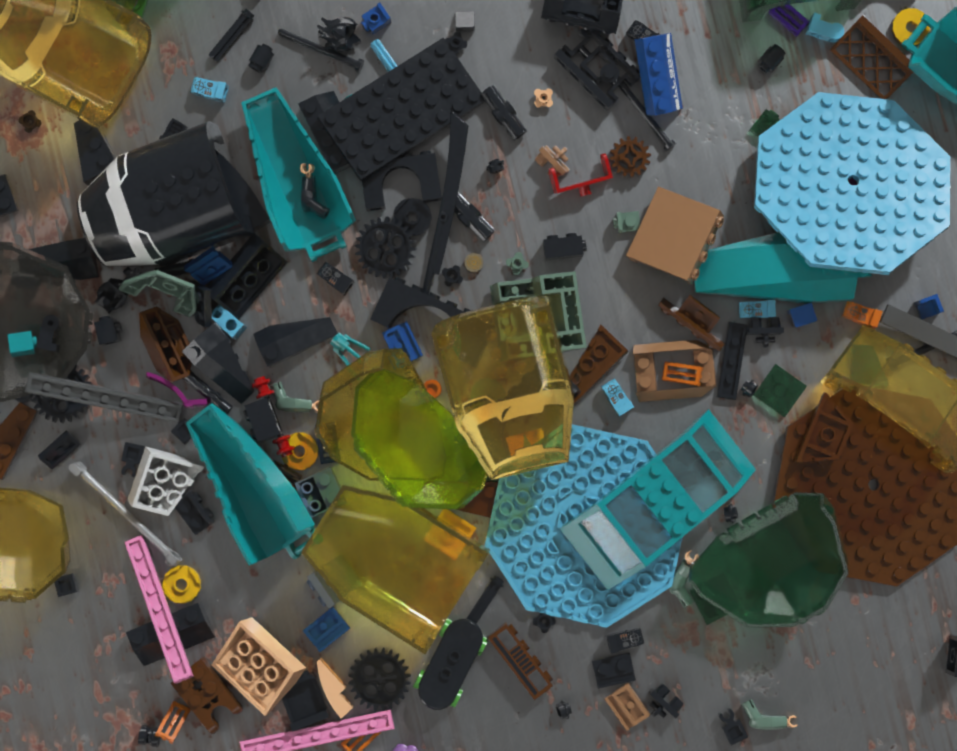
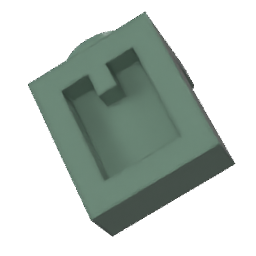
M639 211L617 212L615 214L616 217H613V227L617 229L618 233L635 232L640 227Z

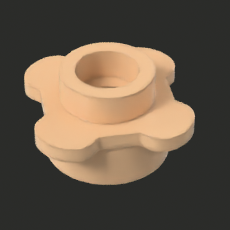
M549 88L546 90L536 89L534 91L536 96L535 106L538 108L551 107L553 105L551 100L553 91Z

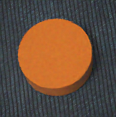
M428 380L423 384L422 391L427 398L435 399L441 394L442 388L438 381Z

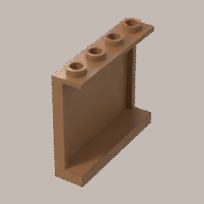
M658 187L626 256L633 262H641L683 279L692 285L693 281H696L699 276L701 264L707 259L709 247L715 242L717 229L723 225L724 215L716 208Z

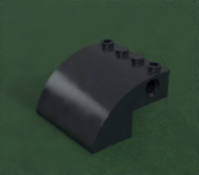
M544 0L541 18L548 22L557 21L567 26L576 25L586 30L595 29L605 34H616L623 0Z

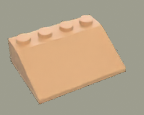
M252 617L239 621L212 663V666L264 716H267L287 694L306 669L297 658Z

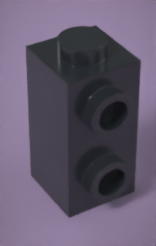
M577 233L566 234V237L558 238V235L547 236V239L543 240L545 261L583 257L584 252L587 251L586 240H582V235L577 236Z

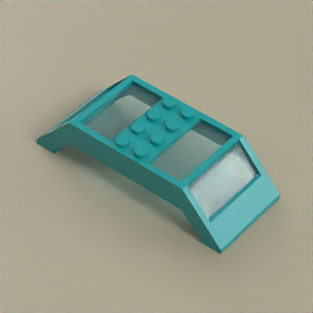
M708 409L695 419L682 434L596 503L573 517L559 529L605 588L609 590L648 566L733 497L756 469Z

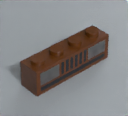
M505 622L488 635L487 638L532 698L536 700L553 687L551 683L553 678L547 670L543 672L539 667L542 663L536 655L531 656L527 651L530 649L527 643L517 638L516 634L518 632L512 624L508 626Z

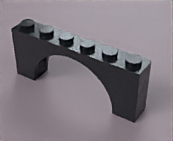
M397 276L395 279L389 277L370 320L391 328L395 320L409 309L420 306H431L441 309L451 317L459 332L460 350L457 360L477 368L495 329V325L491 324L493 320L484 316L479 319L474 316L475 312L464 308V311L457 309L458 304L447 300L444 303L439 300L440 296L432 292L427 295L422 293L423 288L414 284L412 287L405 285V280Z

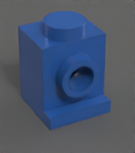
M380 2L361 16L363 20L361 22L366 32L370 30L372 35L392 23L390 16ZM374 16L378 17L376 21H372L371 18Z

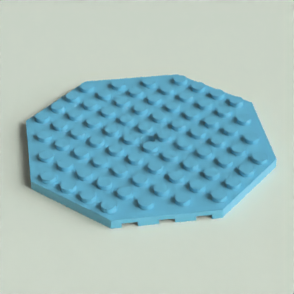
M818 92L759 135L757 141L754 208L758 213L761 212L768 220L767 222L777 233L780 232L786 242L796 253L799 252L810 267L889 275L950 226V156L894 100ZM853 177V179H855L858 184L851 185L849 184L848 179H851Z
M571 424L568 455L558 452L537 454L512 461L501 467L485 547L526 610L607 628L672 587L683 537L648 566L607 590L559 529L573 517L596 503L656 454L647 440ZM565 425L534 445L543 444L545 448H565ZM631 485L605 505L646 558L672 538ZM601 510L585 519L592 522V528L588 530L589 534L621 574L641 563Z

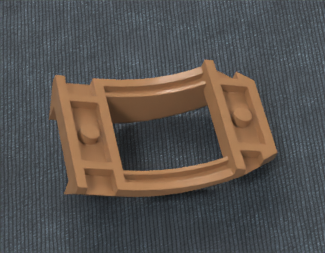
M698 340L640 344L633 347L638 402L702 397L716 387L713 349ZM693 350L694 366L703 367L700 386L695 388L657 390L654 353Z

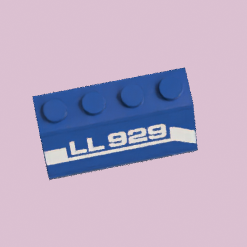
M671 33L634 39L646 115L655 116L683 109Z

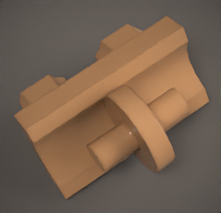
M546 145L539 149L540 153L535 161L541 167L549 161L553 165L552 168L555 169L557 178L570 171L564 164L569 160L565 155L567 152L565 147L560 150L557 146H554L551 150Z

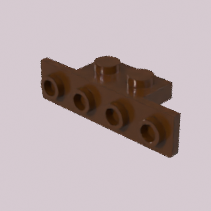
M689 295L680 308H677L665 298L661 300L658 306L661 307L660 309L663 313L673 316L679 325L689 328L695 337L705 340L711 349L720 351L725 343L710 333L720 320V316L692 295Z

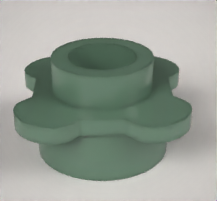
M520 252L515 253L514 257L506 260V265L510 266L514 275H519L520 271L527 269L529 266L528 261L523 259V255Z

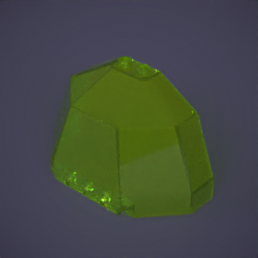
M374 368L355 387L351 436L354 438V450L362 460L365 459L366 465L378 476L377 478L383 486L390 490V494L398 504L410 508L456 510L464 508L483 490L489 473L488 467L451 412L417 382L384 368Z

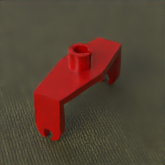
M606 153L600 155L605 176L562 188L559 186L555 169L550 168L548 171L554 194L578 188L580 197L592 194L590 184L613 178Z

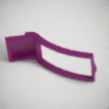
M146 372V378L163 384L176 393L187 409L205 408L208 406L207 398L187 400L174 384L163 377Z

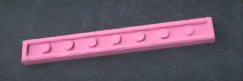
M143 535L137 536L124 543L174 684H177L194 675Z
M390 709L301 728L293 732L287 731L240 741L241 751H293L392 730L395 727Z

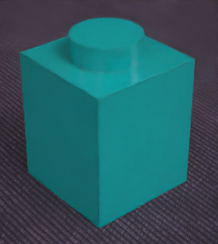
M31 331L7 334L12 357L36 354L37 336H33Z

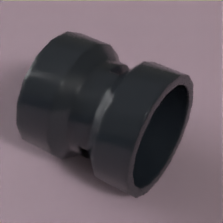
M142 725L138 744H150L152 747L158 748L161 737L155 736L158 727L152 729L149 726Z

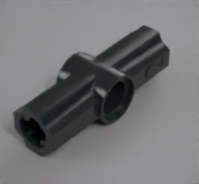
M494 85L489 86L481 93V96L492 110L491 113L500 125L504 126L514 141L527 132L525 126L516 116V111L507 100L505 101Z
M458 192L454 210L457 218L483 242L486 241L495 232V229L482 217L480 211L473 204H469Z

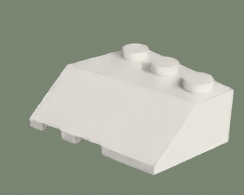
M145 447L127 501L134 508L169 516L181 500L183 493L192 485L194 478L205 466L183 456Z

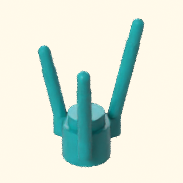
M339 332L332 339L330 345L334 347L333 351L338 354L352 374L359 379L360 376L342 352L347 350L357 359L363 361V358L349 347V342L368 351L371 348L352 339L347 334L342 335Z

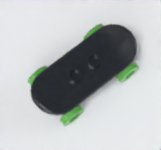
M446 619L439 633V636L442 637L426 671L421 670L413 687L418 689L420 700L430 709L442 710L448 706L455 708L463 692L460 688L476 656H481L488 642V638L483 636L478 624L472 620L458 619L452 622V620Z

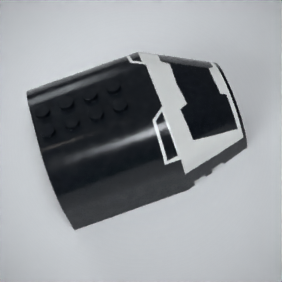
M208 121L118 155L78 196L77 212L82 231L90 249L102 265L106 267L169 266L202 254L213 246L218 248L256 234L250 216L240 213L236 208L225 182L214 142L224 144L217 124Z

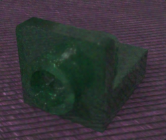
M765 109L750 128V131L759 137V135L780 121L779 115L773 110Z

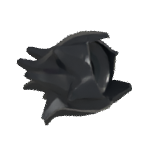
M340 17L334 20L321 18L327 27L317 25L318 33L322 34L319 38L327 40L324 51L328 49L348 51L351 50L353 44L361 42L360 38L354 34L358 24L349 17Z

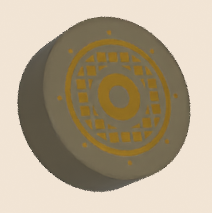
M471 253L465 258L464 264L469 272L476 273L482 269L484 262L479 254Z

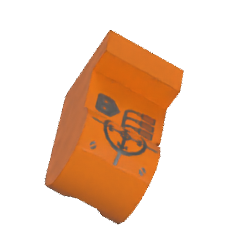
M847 301L842 317L875 329L878 327L883 311Z

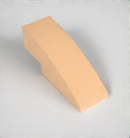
M320 658L317 661V668L322 688L332 708L342 718L354 705L342 693L347 686L329 665Z

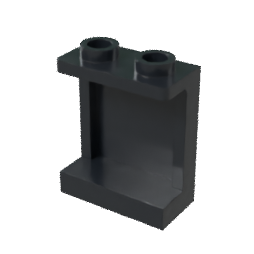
M308 670L304 671L295 685L282 698L291 722L292 732L330 716L315 673H309Z

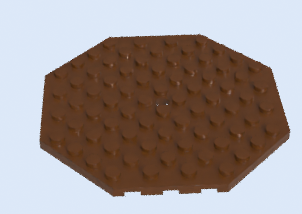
M848 384L830 397L843 411V414L853 423L839 460L795 462L816 411V406L786 427V437L781 454V464L777 476L772 508L815 571L897 587L957 545V437L931 399ZM872 479L877 481L878 486L876 490H871L868 486L869 481Z

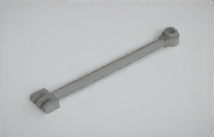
M80 461L69 465V470L76 477L81 476L166 557L164 561L169 567L173 568L182 561L178 553L171 548L169 549L86 471L88 468Z

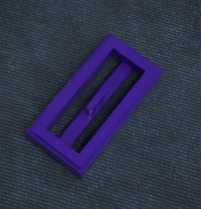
M778 0L768 11L773 18L796 37L810 22L785 0ZM781 4L782 6H784L789 12H791V13H792L796 18H798L803 24H802V25L799 24L792 16H790L787 12H785L779 5ZM776 9L781 15H783L788 21H790L795 27H797L798 30L794 28L790 23H788L774 10Z

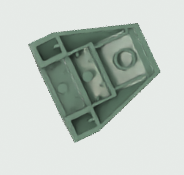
M159 270L146 271L123 281L118 289L137 297L145 286H149L177 297L172 311L187 317H191L196 312L195 285Z

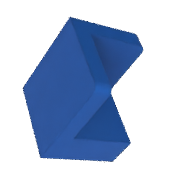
M938 294L914 302L921 320L944 312Z
M812 302L787 311L788 314H791L795 327L818 321Z

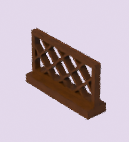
M863 15L830 49L880 99H888L913 73L908 68L910 59ZM855 28L862 33V41H851V32ZM862 43V54H851V44ZM865 43H873L876 46V54H865ZM840 44H849V55H840L835 49ZM876 56V67L865 68V57ZM878 56H887L890 59V67H879ZM851 57H862V68H854L851 65ZM890 69V80L879 81V70ZM892 69H900L906 75L901 80H892ZM865 70H876V81H868L865 78ZM879 83H890V91L885 96L879 92Z

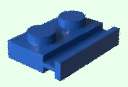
M213 246L184 265V271H188L200 284L206 285L230 269L232 261L220 251H216Z
M407 321L382 332L398 368L423 356Z
M333 606L306 627L303 632L318 651L321 652L348 631L350 626H348Z

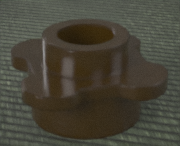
M33 110L28 111V113L19 118V123L25 127L24 130L27 133H31L34 128L40 127L42 124L41 120L35 116L36 113Z

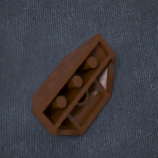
M157 306L140 312V337L156 371L171 383L188 377L192 362L182 351L190 343L179 320L162 311Z

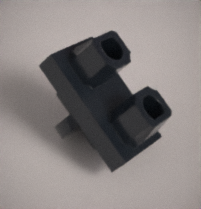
M779 317L768 318V328H762L761 318H750L749 328L747 329V335H762V337H756L755 341L756 343H762L763 348H768L769 343H775V337H768V335H781L784 333V327H781Z
M663 683L656 687L655 690L652 688L649 691L650 695L659 702L658 705L654 701L649 704L654 709L651 715L655 717L659 714L664 718L667 714L662 709L665 708L676 719L680 715L678 711L684 703L677 696L668 703L664 698L670 690Z

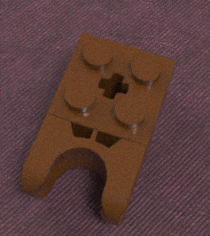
M204 656L191 666L193 677L174 684L172 681L170 684L208 732L215 734L219 729V724L214 717L215 708L217 706H224L233 714H240L243 711V706ZM196 680L203 683L202 689L196 687Z

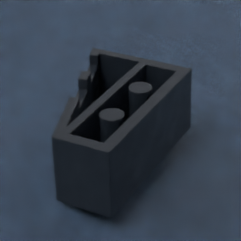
M91 114L74 123L83 182L88 186L116 158L98 122Z

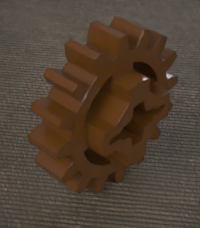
M627 136L626 141L620 138V144L614 143L613 145L616 150H610V154L614 155L609 158V161H614L611 168L617 167L616 174L623 172V178L627 174L630 175V178H633L634 173L640 176V170L644 172L647 170L644 165L650 164V161L646 159L651 156V153H646L649 147L642 146L643 140L638 143L637 137L633 141L629 136ZM625 146V151L618 154V151ZM633 146L637 147L640 151L635 150ZM628 152L634 157L632 163L629 161V158H625ZM642 160L641 165L635 168V163ZM619 163H623L625 166H627V169L622 167Z

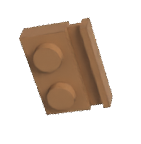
M628 682L605 697V701L626 731L650 716L649 711Z

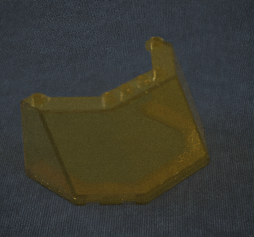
M862 325L820 382L834 393L841 388L850 393L852 390L856 391V395L859 398L873 405L917 437L926 447L930 448L932 446L934 448L932 453L935 456L930 463L945 474L956 471L957 379L949 378L946 375L947 372L941 367L937 366L935 368L930 364L931 361L922 354L920 356L913 352L914 348L909 344H902L876 331L869 325Z

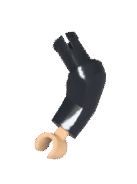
M302 163L300 170L306 174L302 177V209L305 212H313L322 219H325L329 214L330 208L317 202L315 175H311L315 170V166L309 164V170L307 171L306 163Z

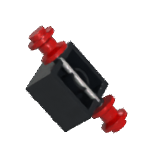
M265 376L254 379L255 383L252 384V388H257L259 394L256 396V399L261 400L244 405L246 410L243 411L246 421L251 422L252 428L250 432L252 438L261 443L277 438L272 441L273 444L278 445L277 456L281 455L284 458L292 455V450L295 449V446H290L288 440L291 438V435L284 436L270 399V395L275 393L274 390H270L268 387L270 378L266 379Z

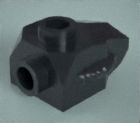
M110 278L107 282L101 284L97 290V299L94 303L103 307L108 314L112 310L120 309L128 296L127 293L118 290L123 281Z

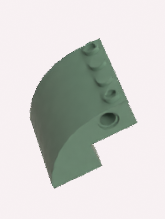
M576 271L539 275L532 279L497 282L490 285L500 361L544 356L587 348Z

